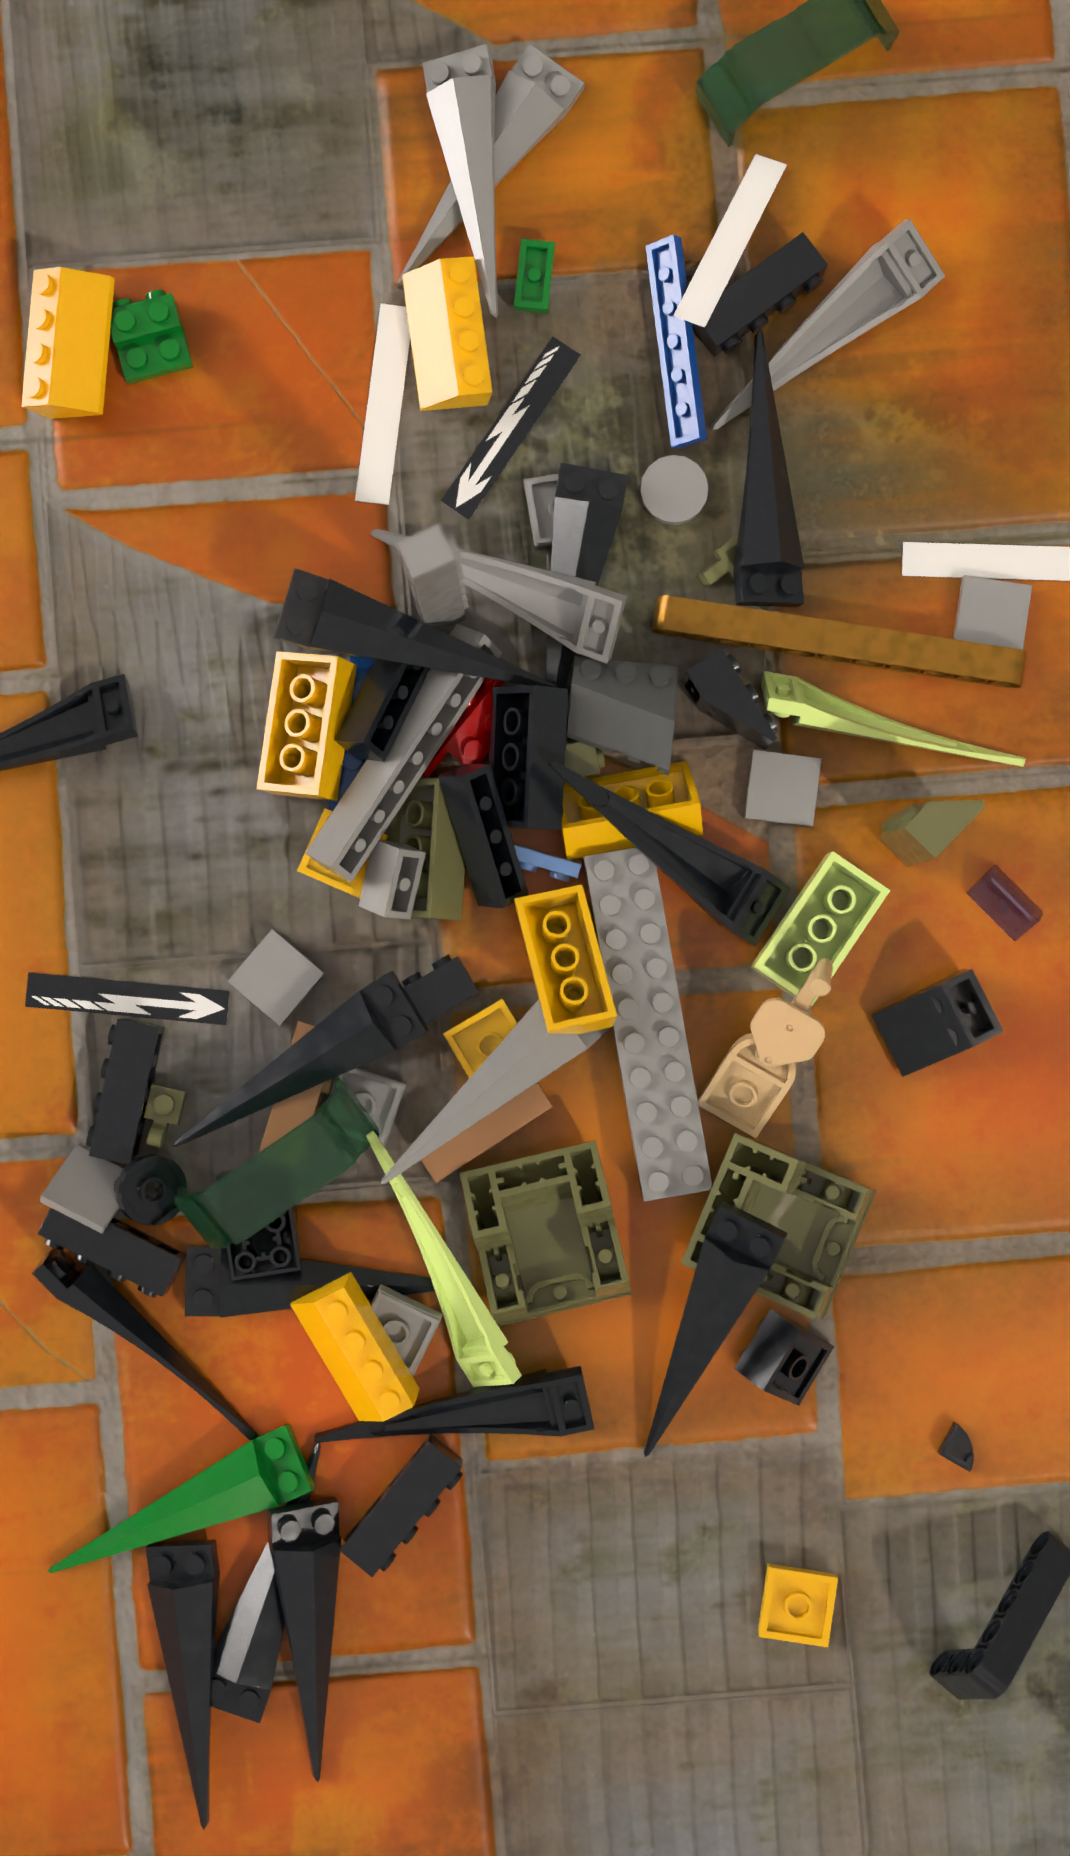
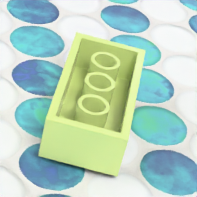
M835 852L827 853L750 968L795 998L821 959L828 958L833 964L832 976L835 974L891 890ZM819 996L815 997L810 1006L814 1005Z

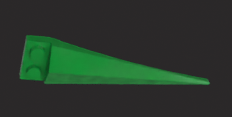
M290 1423L246 1443L50 1567L48 1572L54 1573L274 1508L315 1490V1485Z

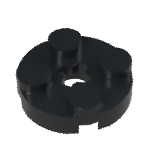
M155 1154L140 1156L126 1165L120 1177L114 1183V1191L117 1194V1202L121 1211L132 1221L141 1224L160 1225L170 1221L179 1213L185 1201L182 1199L184 1188H187L184 1172L173 1160ZM157 1182L159 1186L155 1189L156 1197L153 1198L149 1195L145 1197L146 1185Z

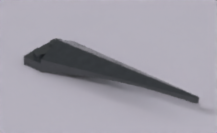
M760 329L754 337L749 443L742 512L733 571L736 605L799 607L804 604L801 570L804 569L765 341L763 332Z
M566 463L560 464L554 497L552 572L593 581L598 586L622 512L629 475ZM550 635L547 636L545 680L553 683L556 688H565L576 653Z
M296 568L293 570L274 634L275 639L306 649L448 671L526 686L556 687L549 681L341 583Z
M122 674L90 683L44 711L0 733V771L107 750V745L138 737L129 683L126 676Z
M547 761L548 765L720 926L728 929L748 945L756 946L790 890L789 886L766 869L657 816L555 761Z
M394 971L387 973L355 993L177 1139L172 1147L183 1145L392 1053L428 1032V1027Z
M722 1201L703 1241L645 1447V1457L650 1455L770 1271L787 1236V1232L725 1201Z
M187 1245L185 1316L228 1317L292 1309L291 1302L352 1272L367 1300L374 1299L380 1284L403 1295L435 1291L430 1277L301 1258L302 1270L232 1281L226 1245Z
M54 1248L43 1256L32 1274L56 1299L114 1331L158 1361L207 1400L250 1441L259 1436L92 1264L86 1265L77 1271L74 1268L76 1265L73 1259L64 1251L59 1253Z
M581 1366L548 1373L546 1369L522 1375L514 1384L482 1386L415 1405L384 1422L358 1421L319 1432L314 1435V1441L321 1443L384 1436L447 1433L565 1436L593 1430L594 1424Z
M320 1443L315 1445L306 1463L313 1483L321 1450ZM312 1491L287 1502L286 1505L310 1501ZM268 1542L214 1648L211 1707L260 1723L273 1687L285 1627Z
M335 1497L267 1509L268 1544L293 1660L312 1775L317 1782L320 1779L340 1560L339 1550L341 1548L339 1502Z
M216 1539L155 1542L146 1546L150 1578L147 1586L200 1823L204 1830L210 1822L211 1700L220 1581Z

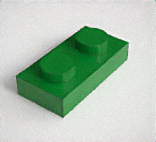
M521 239L514 311L548 314L555 242Z

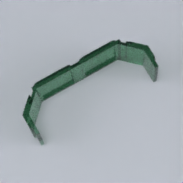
M808 0L779 20L773 21L726 51L722 58L713 64L696 82L695 90L697 97L729 147L733 145L736 131L763 104L872 38L878 37L886 52L889 51L894 40L897 39L900 30L881 0Z
M340 1077L334 1079L335 1091L312 1117L203 1192L190 1194L183 1185L178 1187L174 1203L212 1250L227 1247L228 1244L235 1243L237 1245L283 1215L289 1208L304 1198L309 1197L355 1164L359 1156L371 1146L367 1139V1135L370 1132L374 1131L377 1137L380 1135L377 1124Z

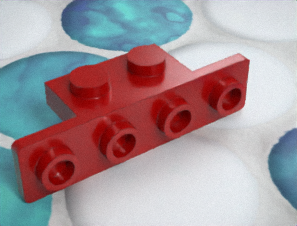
M485 678L422 774L423 777L427 778L447 753L461 765L479 764L490 751L493 687H501L505 683L504 681Z

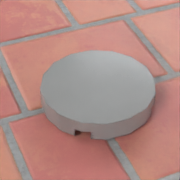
M670 455L659 458L647 468L641 480L640 497L644 509L655 520L662 524L679 525L691 521L700 513L707 501L709 486L705 473L696 462L685 456Z

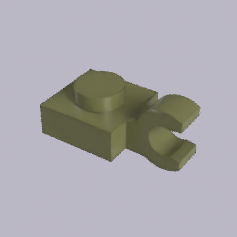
M739 533L712 552L718 561L697 574L703 586L711 585L724 574H727L730 581L734 580L733 571Z
M157 1084L151 1085L144 1118L154 1120L147 1138L148 1145L164 1147L169 1124L180 1125L188 1091Z

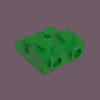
M154 290L145 295L146 300L133 303L131 299H120L113 302L110 331L113 342L117 347L125 381L128 385L194 368L178 305L172 293L166 294L164 290Z

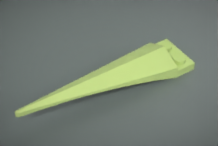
M768 671L763 672L761 688L766 710L779 717L786 718L791 715V725L1024 767L1026 761L1024 757L963 743L914 728L852 704L798 677Z
M372 1131L367 1135V1140L386 1174L395 1163L375 1132ZM399 1174L389 1182L405 1213L428 1269L457 1362L473 1387L514 1384L522 1374L515 1365L516 1362L513 1355L504 1347L508 1340L402 1174Z

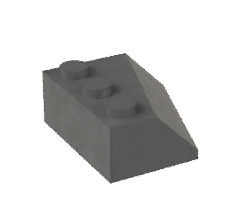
M574 656L567 737L603 751L608 749L628 755L627 760L638 764L642 760L658 766L657 771L669 775L675 725L678 666L609 660L606 664L589 657Z

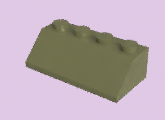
M439 778L419 779L391 821L390 841L400 842L426 852L411 918L462 921L465 861Z
M981 800L929 801L920 806L915 803L910 808L907 807L903 811L900 810L897 814L893 813L881 825L880 828L884 832L877 839L907 867L935 859L984 809L986 804Z

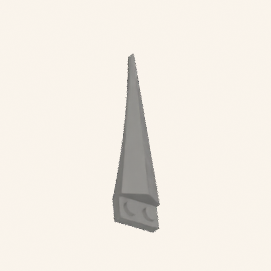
M530 44L512 70L508 71L496 94L495 187L566 117L585 89L584 82ZM450 181L397 282L398 288L403 287L402 275L420 268L463 221L452 181Z
M487 44L422 64L427 88L426 96L489 310L497 318L494 172L496 79L491 50Z
M911 219L903 220L881 241L874 243L768 361L773 391L861 334L920 300L945 277V274ZM753 379L711 424L710 429L720 428L751 407Z
M374 529L370 532L373 537L397 548V542L409 537L380 529ZM459 549L465 585L525 619L575 653L606 664L612 657L627 596L596 586V582Z
M538 999L381 1179V1184H386L514 1097L586 1051L610 1028L583 1034L548 1033Z

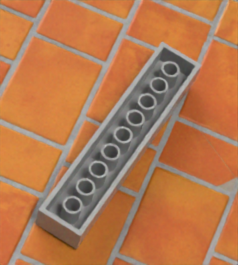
M637 848L585 856L583 863L596 938L617 1013L612 1030L641 1197L645 1202L709 1191L712 1189V1181L657 867Z

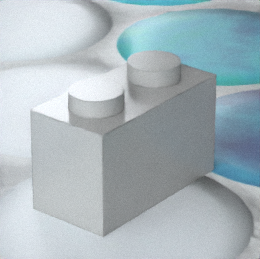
M379 840L370 853L358 906L382 917L411 919L426 852L400 842Z

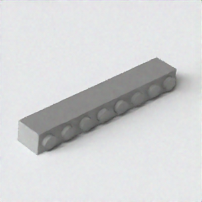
M437 524L397 542L396 546L414 604L422 622L442 631L466 620L464 609L469 608L467 592L463 580V569L460 564V551L452 533L449 532L444 535L440 524Z
M456 624L450 633L451 636L499 658L502 654L483 633ZM430 669L385 762L366 760L305 854L326 870L352 882L485 678Z

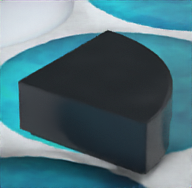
M953 1422L937 1452L939 1455L970 1472L974 1462L972 1443L967 1433L957 1423Z

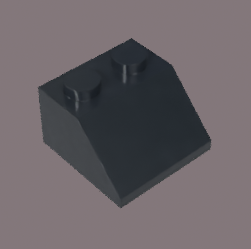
M770 1309L766 1317L759 1323L758 1330L751 1342L742 1351L740 1360L734 1369L761 1390L799 1406L834 1346L788 1317Z

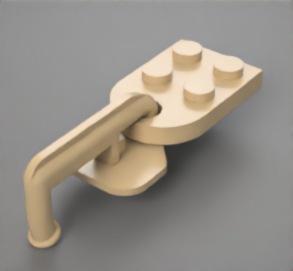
M824 958L817 963L791 1003L780 998H771L762 1003L751 1020L750 1028L752 1033L740 1037L732 1045L698 1097V1106L752 1137H758L791 1088L796 1076L797 1062L813 1058L825 1039V1028L822 1022L806 1011L816 996H825L831 990L830 981L833 964L830 959Z

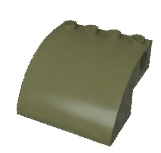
M734 1133L681 1264L696 1270L704 1238L722 1201H725L787 1232V1236L774 1264L755 1293L811 1319L824 1320L876 1190L798 1157Z
M596 1140L459 1173L472 1237L480 1257L491 1315L498 1326L632 1295Z

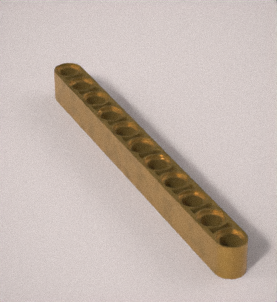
M663 595L656 598L652 632L664 636L1005 688L1022 687L1027 654L1026 651L1016 648Z

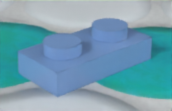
M518 844L514 846L522 869L536 872L537 867L551 870L550 877L569 882L570 877L578 878L582 863Z

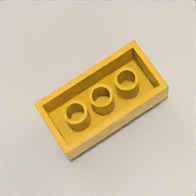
M276 652L257 782L258 790L281 796L328 801L338 800L345 749L335 739L351 709L357 669L356 664L339 656Z

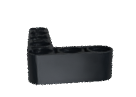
M1050 1531L1039 1535L1026 1554L976 1646L972 1649L946 1650L942 1652L933 1662L929 1672L930 1676L959 1700L996 1699L1000 1697L1010 1686L1070 1575V1548Z

